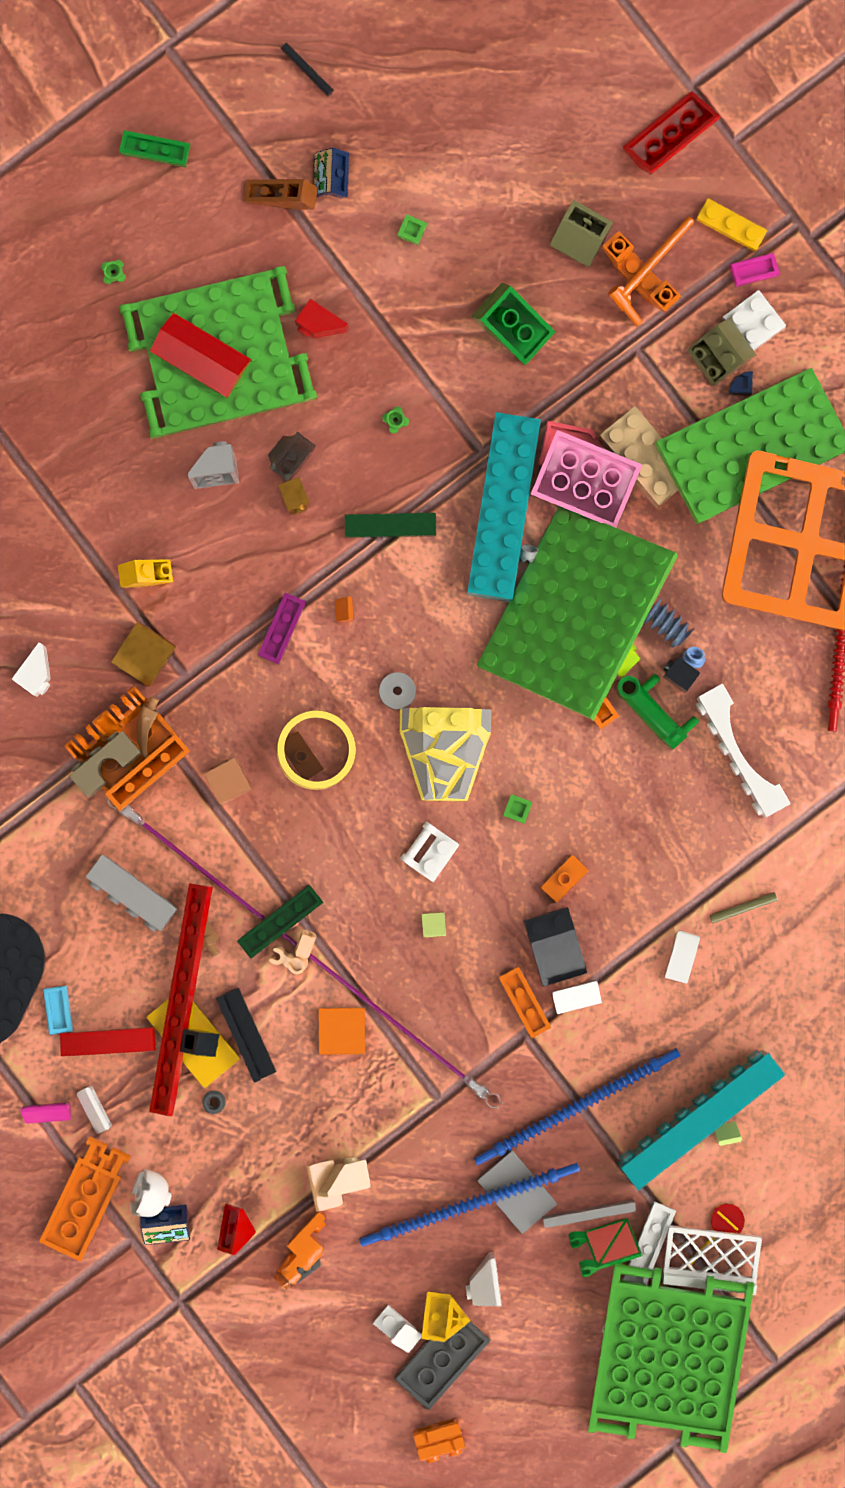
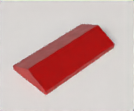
M691 91L624 145L623 150L639 169L652 174L721 117Z
M174 312L160 329L150 349L151 353L226 398L229 397L251 362V359Z

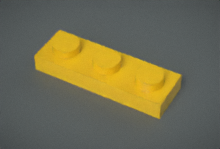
M709 198L696 219L754 252L757 251L768 231Z

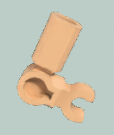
M302 930L294 953H288L284 947L276 945L273 951L278 952L280 958L272 956L270 962L275 965L284 964V967L288 968L293 974L302 973L308 966L307 958L310 956L317 936L316 933Z

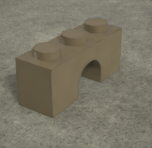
M116 731L107 739L108 744L103 748L99 746L89 754L91 757L85 763L81 761L71 769L73 773L70 775V778L86 797L91 798L107 784L101 775V766L106 760L115 759L123 768H126L142 755L139 748L125 732L122 731L119 734Z

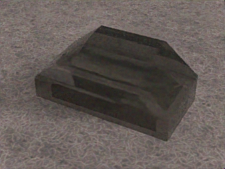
M299 432L294 436H282L268 454L271 462L269 468L286 482L290 481L308 460L316 446Z

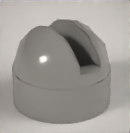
M522 545L520 559L524 563L526 560L532 563L535 561V556L539 550L532 545Z

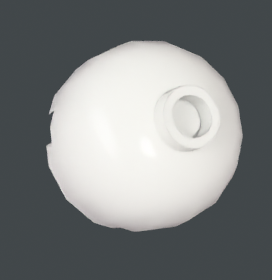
M143 1169L144 1172L141 1171L133 1187L132 1194H135V1202L130 1201V1212L132 1215L140 1217H151L159 1214L164 1206L169 1205L171 1192H168V1184L161 1174Z

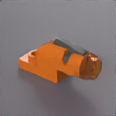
M322 1211L317 1212L287 1245L293 1253L288 1254L284 1263L276 1270L277 1273L274 1276V1279L286 1290L290 1286L293 1287L295 1283L297 1284L321 1266L320 1257L322 1256L324 1245L312 1233L318 1234L326 1225L324 1220L327 1215Z

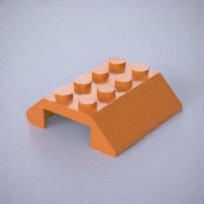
M135 686L127 691L134 700L133 702L125 694L120 697L121 701L130 708L123 714L117 705L111 704L109 707L117 715L116 717L106 709L92 721L99 730L98 732L90 724L85 727L89 735L94 737V740L88 744L82 735L77 733L74 738L81 747L72 739L64 745L75 759L85 763L91 758L89 754L97 747L103 748L108 744L107 739L116 731L119 734L122 731L125 732L139 748L137 719L142 704L147 705L148 700ZM158 713L148 733L147 758L140 755L126 768H123L115 759L106 760L101 766V775L107 784L102 789L116 808L121 811L186 756L190 750Z

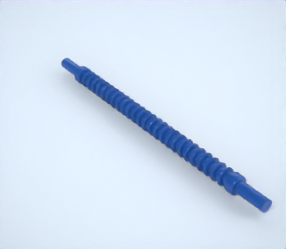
M675 1048L657 1059L653 1057L648 1060V1064L643 1063L642 1067L637 1066L635 1071L631 1069V1073L626 1072L624 1077L620 1075L619 1080L615 1078L613 1083L608 1082L607 1086L602 1085V1089L596 1088V1092L591 1091V1095L585 1094L583 1099L579 1097L578 1102L574 1100L572 1105L567 1104V1108L562 1107L561 1111L556 1110L554 1115L550 1113V1117L547 1118L545 1116L543 1121L539 1119V1123L535 1124L533 1122L532 1127L527 1126L526 1130L521 1129V1133L515 1132V1136L510 1135L508 1140L504 1138V1142H496L493 1148L474 1157L476 1164L479 1166L497 1155L503 1156L506 1154V1150L511 1151L512 1147L517 1148L519 1143L523 1145L524 1140L528 1142L530 1137L534 1139L535 1134L541 1135V1131L546 1132L547 1128L552 1129V1125L558 1126L559 1121L563 1123L565 1118L569 1120L570 1115L575 1116L576 1112L581 1113L582 1109L587 1110L589 1105L593 1107V1103L598 1104L600 1099L604 1101L605 1096L609 1098L611 1093L616 1094L617 1090L622 1091V1087L628 1088V1084L633 1085V1081L639 1082L640 1077L644 1079L646 1074L650 1076L652 1071L655 1073L661 1070V1066L681 1056L679 1051Z
M578 1162L556 1170L551 1168L547 1170V1173L541 1172L540 1176L535 1174L534 1178L529 1176L528 1180L523 1178L522 1182H519V1180L516 1181V1184L511 1182L510 1186L504 1185L502 1189L498 1187L497 1191L492 1189L491 1193H488V1191L485 1192V1195L480 1193L479 1197L467 1198L465 1202L460 1200L459 1204L454 1202L453 1206L448 1204L447 1208L442 1206V1210L436 1208L435 1212L429 1211L428 1215L423 1213L422 1217L417 1215L416 1219L411 1217L410 1221L406 1219L404 1223L399 1221L396 1226L392 1224L390 1228L389 1226L382 1227L381 1231L359 1238L361 1246L364 1247L381 1240L389 1241L392 1240V1236L397 1238L398 1234L404 1235L406 1231L411 1233L412 1229L417 1231L418 1227L423 1229L424 1225L429 1227V1223L435 1225L436 1221L442 1222L443 1218L448 1220L449 1216L454 1218L455 1214L460 1216L461 1212L466 1214L467 1210L472 1212L473 1208L479 1209L481 1205L485 1207L486 1203L491 1205L492 1201H495V1203L498 1202V1199L504 1201V1197L510 1198V1195L517 1196L518 1192L523 1194L524 1190L529 1192L530 1188L535 1190L536 1186L540 1188L542 1184L547 1186L548 1182L555 1183L559 1181V1178L579 1172L580 1167Z

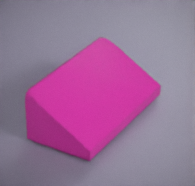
M69 1102L28 1105L21 1108V1114L24 1122L27 1124L71 1120V1107Z

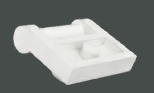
M426 821L422 826L423 830L407 853L402 854L400 859L434 882L459 844ZM430 834H433L437 838L421 861L417 863L413 860Z

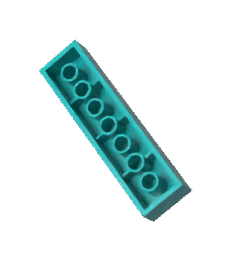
M498 412L495 414L468 585V596L506 602L513 600L541 419Z
M764 1050L752 1052L747 1057L748 1061L745 1064L734 1066L728 1072L730 1075L726 1079L722 1080L720 1078L710 1086L712 1089L708 1093L704 1094L702 1092L692 1100L694 1104L689 1108L682 1107L674 1114L676 1118L669 1123L665 1121L656 1128L657 1133L651 1137L649 1135L645 1136L637 1143L639 1147L634 1151L629 1149L619 1157L621 1161L618 1162V1165L638 1191L786 1076L768 1052Z

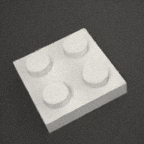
M759 290L722 317L723 321L731 318L754 351L786 327L785 323Z

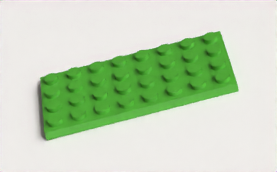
M810 368L658 440L655 446L696 525L739 505L747 462L752 452L760 450L786 458L821 465L845 453V430L813 369ZM775 461L774 468L785 471L787 464ZM764 472L759 494L792 478Z

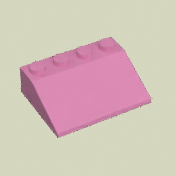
M557 430L531 494L616 528L642 464Z

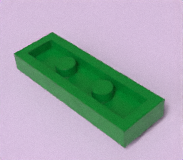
M124 130L119 153L120 155L186 168L191 145L186 142Z

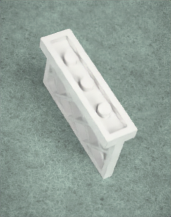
M669 1225L664 1267L662 1268L661 1276L662 1282L667 1285L705 1289L706 1277L710 1275L720 1280L746 1283V1281L754 1282L753 1295H756V1280L762 1237ZM673 1232L683 1233L688 1240L677 1248L672 1241ZM700 1235L707 1236L711 1241L702 1250L694 1243V1240ZM723 1238H727L732 1241L734 1246L723 1253L717 1243ZM746 1241L755 1242V1250L748 1255L740 1248ZM691 1243L698 1253L687 1260L681 1253V1250ZM715 1246L721 1256L710 1263L704 1253ZM738 1249L744 1258L733 1265L727 1256ZM677 1253L685 1261L678 1268L669 1267L670 1259ZM700 1256L708 1264L701 1271L695 1270L691 1265ZM725 1259L731 1268L725 1273H718L714 1266ZM745 1262H748L752 1267L751 1276H743L737 1269ZM714 1288V1289H713V1290H718V1291H727V1292L743 1293V1292H736V1291L723 1290V1289H717V1288Z

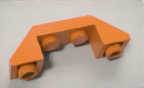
M620 231L602 246L615 269L628 282L644 265L633 252L634 246ZM652 271L635 288L648 303L664 313L682 297L667 280L662 283Z

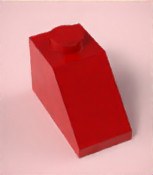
M312 299L307 302L295 320V324L298 327L297 331L305 337L310 335L313 338L346 333L349 329L348 323Z

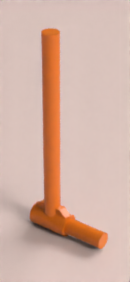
M687 217L624 287L614 286L609 290L608 295L619 309L626 313L635 326H639L643 320L631 306V296L629 294L693 225L694 221L692 218Z

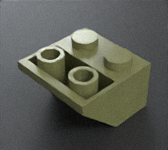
M573 200L550 246L589 268L608 236L613 222Z
M731 318L717 324L687 350L712 386L723 381L756 356V353Z

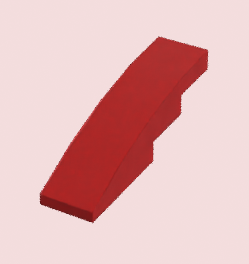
M154 1027L60 1033L61 1057L155 1051Z

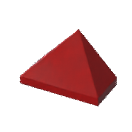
M225 1204L217 1250L230 1255H236L257 1233L244 1209Z

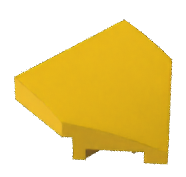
M427 1292L421 1339L445 1342L468 1324L470 1319L450 1294Z

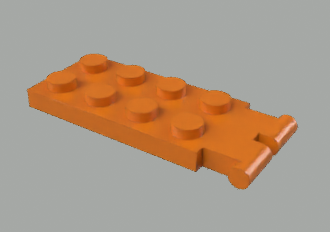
M89 1136L86 1145L89 1146L84 1158L79 1157L39 1240L40 1243L79 1262L82 1261L122 1177L118 1175L123 1162L128 1164L131 1155L114 1147L110 1154L105 1153L108 1144Z

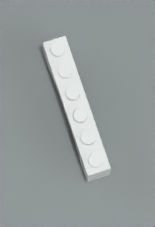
M723 683L696 698L698 701L696 703L698 711L702 716L706 715L709 720L707 726L713 736L717 735L720 740L718 744L724 756L728 754L732 761L729 765L736 776L740 775L743 781L741 783L742 789L747 796L751 795L754 803L752 806L757 815L760 816L762 814L763 818H766L790 805L791 803L780 784L773 785L763 779L750 767L741 754L734 739L730 723V705L734 703Z

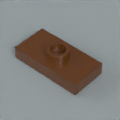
M298 731L285 740L284 752L303 779L309 780L324 770Z

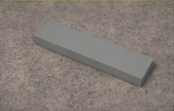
M631 1199L545 1215L542 1219L544 1227L549 1228L635 1212L636 1207L634 1200Z

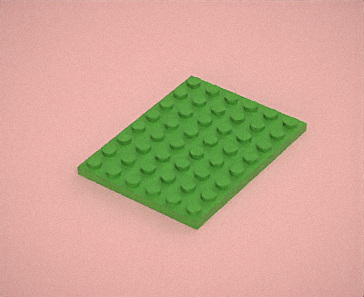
M559 506L537 548L539 552L535 556V561L529 563L514 592L513 600L509 602L477 666L594 720L678 555L676 552L611 525L600 523Z

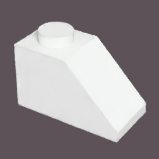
M40 642L12 678L13 681L36 697L39 694L43 695L50 687L48 682L51 679L47 650Z

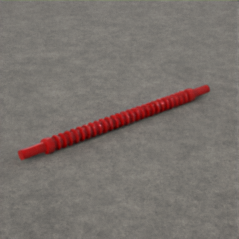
M836 629L838 636H835L837 642L834 643L837 646L834 649L836 655H833L835 661L832 662L835 667L831 669L834 671V674L831 675L833 681H830L832 687L829 688L832 691L829 694L831 700H828L827 706L830 708L827 730L829 732H837L839 709L842 708L840 698H843L840 693L844 691L841 685H844L842 679L845 678L843 676V672H845V669H843V666H845V631Z

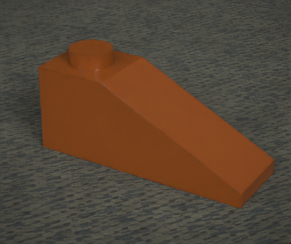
M305 179L247 180L243 202L293 210H315L318 187Z

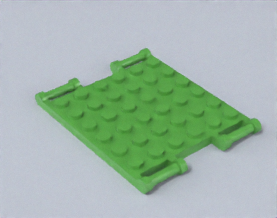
M285 266L145 301L123 304L118 307L120 314L123 315L129 340L127 344L129 351H138L146 348L148 351L157 390L145 391L139 395L141 401L144 402L150 426L148 432L151 439L318 398L316 390H313L309 374L307 353L298 354L290 358L288 355L279 316L295 312L296 307L291 300L285 276L287 274ZM277 278L283 302L281 307L276 306L270 279ZM137 311L145 339L138 341L132 313ZM173 312L251 359V362L228 398L150 352L160 329ZM294 365L299 367L305 393L299 395L291 367ZM158 398L166 426L163 428H159L153 400Z
M622 1263L615 1264L613 1266L588 1432H605L624 1435L628 1439H634L637 1424L682 1430L680 1435L681 1447L690 1445L716 1449L720 1453H727L754 1282L746 1281V1283L715 1279L714 1276L707 1275L705 1292L703 1293L659 1286L661 1268L654 1267L653 1269L622 1265ZM624 1274L651 1278L652 1283L650 1285L620 1280V1276ZM713 1289L743 1292L744 1299L713 1294ZM598 1418L629 1422L628 1426L597 1422ZM690 1432L721 1436L720 1440L689 1435Z

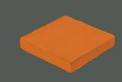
M319 1008V1055L365 1054V1008Z

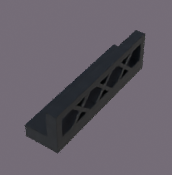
M240 988L217 997L216 1000L253 1082L256 1083L262 1078L276 1073L277 1070Z

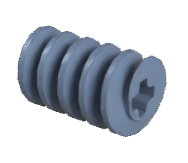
M661 598L651 608L644 622L647 623L652 620L651 629L659 626L657 634L666 633L664 641L673 639L671 647L674 648L681 645L695 628L687 631L688 622L680 625L682 617L679 616L674 619L675 610L667 613L669 605L664 604L660 606Z

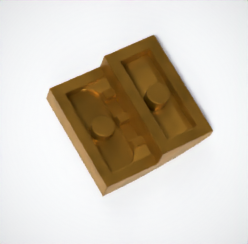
M138 621L119 648L112 663L150 687L162 667L168 662L176 646Z

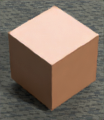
M236 758L229 761L227 759L212 766V770L204 774L218 802L222 806L253 790Z

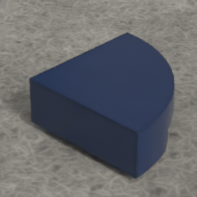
M753 371L744 372L736 377L730 385L728 394L751 395Z

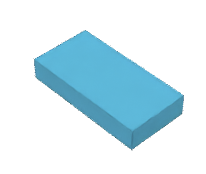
M67 985L43 989L49 1035L73 1031Z

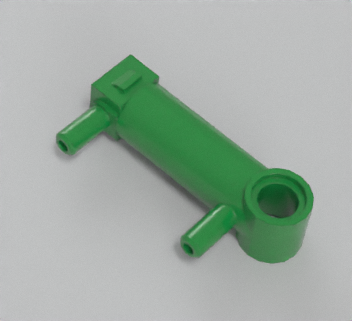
M653 674L642 685L633 676L623 677L616 686L618 696L633 709L671 751L674 750L688 737L687 733L699 723V720L692 716L680 727L652 698L648 691L660 681L657 674ZM623 683H632L634 692L626 694L622 689Z

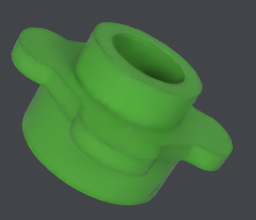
M121 260L104 262L101 268L105 275L103 280L106 284H111L114 281L123 282L126 276L122 269L124 264Z
M398 406L394 407L389 413H385L382 417L383 422L388 424L391 433H397L398 429L409 425V419L404 416L402 408Z

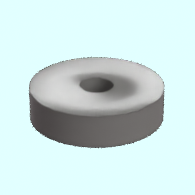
M392 673L382 680L379 694L382 702L387 707L399 710L408 707L413 702L416 688L413 680L406 674ZM395 687H400L402 689V693L400 695H395L393 693V689Z

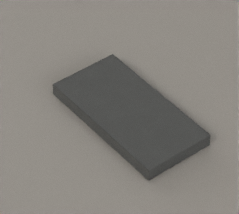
M470 1321L445 1342L427 1340L394 1379L426 1409L430 1410L487 1346L491 1339Z

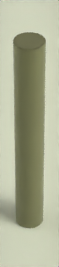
M773 892L710 915L711 922L714 924L778 901L777 896Z

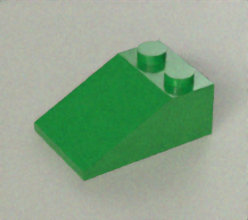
M502 282L471 316L487 333L525 366L555 333L553 328L512 286Z

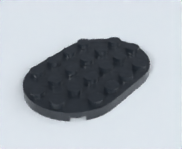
M0 914V1043L8 1039L20 1026L43 977L46 966V952L38 932L25 920L10 914Z

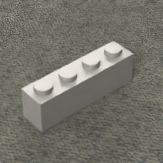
M101 855L86 876L90 880L88 884L97 891L101 889L106 891L109 900L117 905L120 902L127 907L125 910L134 918L140 916L146 920L144 925L154 932L157 929L163 931L179 909L106 855Z

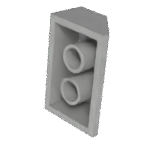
M227 442L213 443V447H208L188 472V478L194 489L240 483L237 459L231 444L227 445Z

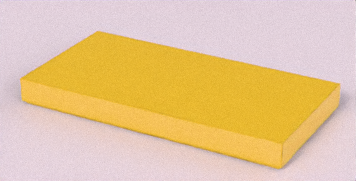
M169 999L146 1017L161 1036L163 1034ZM193 1001L188 1029L204 1030L219 1034L216 1057L196 1056L184 1053L183 1063L205 1089L241 1058Z

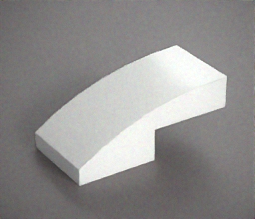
M681 930L677 931L665 978L687 984L700 936Z

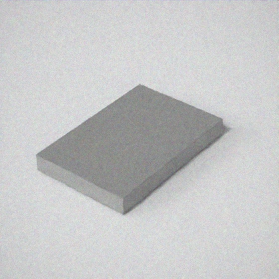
M511 1150L477 1181L488 1193H491L492 1189L497 1191L498 1187L502 1189L504 1185L510 1186L511 1182L516 1184L517 1180L522 1182L523 1178L528 1180L529 1176L532 1178L535 1176L515 1152ZM536 1186L535 1190L530 1188L529 1192L524 1190L523 1194L518 1192L517 1196L510 1195V1198L504 1197V1201L498 1199L496 1204L523 1234L554 1208L557 1202L543 1186L541 1188Z

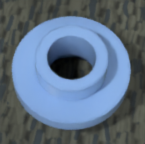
M690 647L683 653L682 660L693 668H700L704 665L705 654L698 647Z

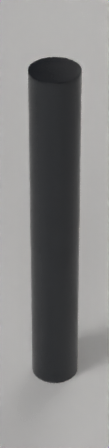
M288 43L281 47V50L327 97L334 92Z

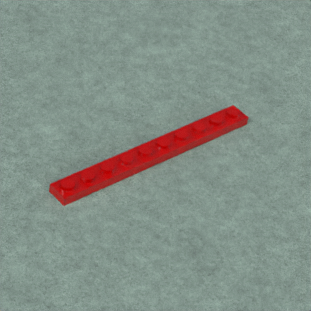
M189 883L149 1109L151 1113L164 1116H173L184 1056V1053L180 1052L183 1029H188L213 890V887L192 883Z

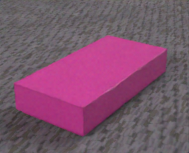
M774 253L732 263L729 266L735 288L780 275Z

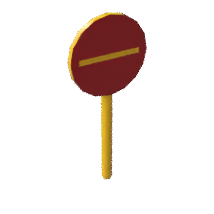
M725 1203L714 1209L710 1222L714 1231L740 1234L744 1228L745 1218L739 1207L734 1204ZM708 1239L700 1250L710 1244L711 1241Z

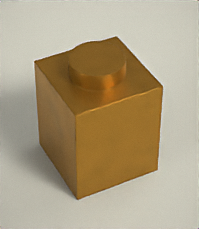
M300 477L278 485L289 514L293 512L294 515L307 511L306 507L310 506Z

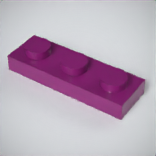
M288 593L284 594L258 656L278 665L280 664L307 603L306 601Z

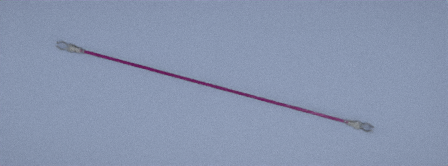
M130 804L119 811L125 818H129L135 824L146 828L263 921L266 918L145 823L146 821ZM284 933L282 937L296 947L297 942ZM310 953L309 958L461 1077L462 1081L474 1091L476 1096L481 1099L486 1098L485 1096L489 1094V1089L484 1084L478 1083L467 1075L465 1076Z

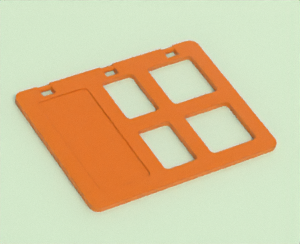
M760 450L754 451L749 455L721 593L725 603L845 631V574L837 611L810 606L805 602L814 556L818 554L845 561L844 543L823 539L819 536L827 489L834 488L845 491V485L841 484L842 477L845 478V472ZM775 461L786 463V470L774 468ZM764 472L805 481L810 484L802 531L800 533L755 522L754 515ZM751 539L792 548L797 551L787 600L746 591L741 588L748 545Z

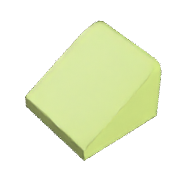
M445 913L422 914L423 937L446 936Z
M735 1122L725 1123L714 1131L716 1142L720 1146L741 1142L742 1140Z

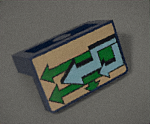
M336 148L315 152L313 185L318 187L317 197L325 195L341 199L348 197L349 153Z
M187 1205L164 1207L155 1216L140 1217V1229L144 1244L151 1245L190 1240Z

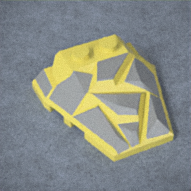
M439 707L400 709V734L421 800L467 801L491 734V710Z

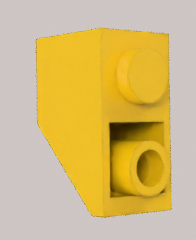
M132 560L118 565L121 588L144 587L173 582L170 560Z

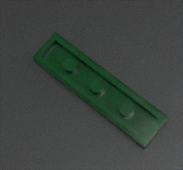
M436 513L345 514V538L436 536Z
M309 884L238 939L237 943L247 956L252 959L324 902Z

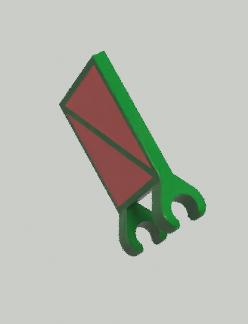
M628 1218L584 1232L573 1231L568 1234L569 1243L572 1248H578L587 1242L594 1259L579 1262L580 1272L583 1277H588L597 1270L642 1256Z

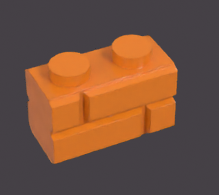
M458 1417L413 1430V1437L420 1461L426 1460V1463L438 1461L441 1455L448 1454L449 1457L461 1454L462 1449H465V1441Z

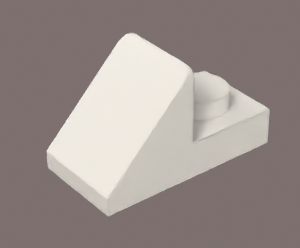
M387 1305L373 1322L377 1328L391 1338V1342L408 1353L422 1337V1332L390 1305Z

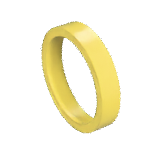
M309 711L294 717L282 730L277 743V759L281 770L290 781L306 789L321 790L334 786L347 775L355 759L356 747L350 729L340 718L324 711ZM324 718L332 721L343 731L347 738L349 746L347 762L341 772L329 780L321 782L305 780L295 774L286 761L284 753L286 737L297 723L305 719Z

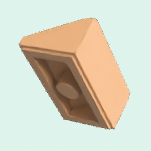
M333 1160L320 1161L307 1166L317 1212L343 1204L341 1195L329 1198L320 1197L319 1191L335 1166Z

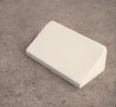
M596 980L552 991L557 1014L602 1003Z
M89 1086L77 1092V1097L95 1132L99 1134L111 1128L112 1124L94 1088Z

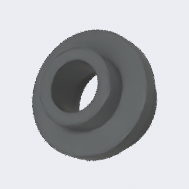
M210 1091L204 1096L202 1104L208 1113L217 1114L224 1109L226 1100L221 1092ZM211 1098L218 1099L219 1103L217 1106L210 1104Z

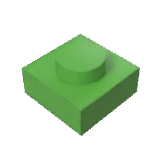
M406 214L397 237L418 246L427 223Z
M511 794L503 816L525 824L533 802Z

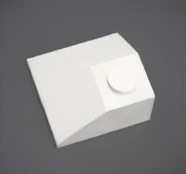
M489 1252L469 1278L470 1285L466 1286L467 1299H472L473 1306H502L494 1252Z

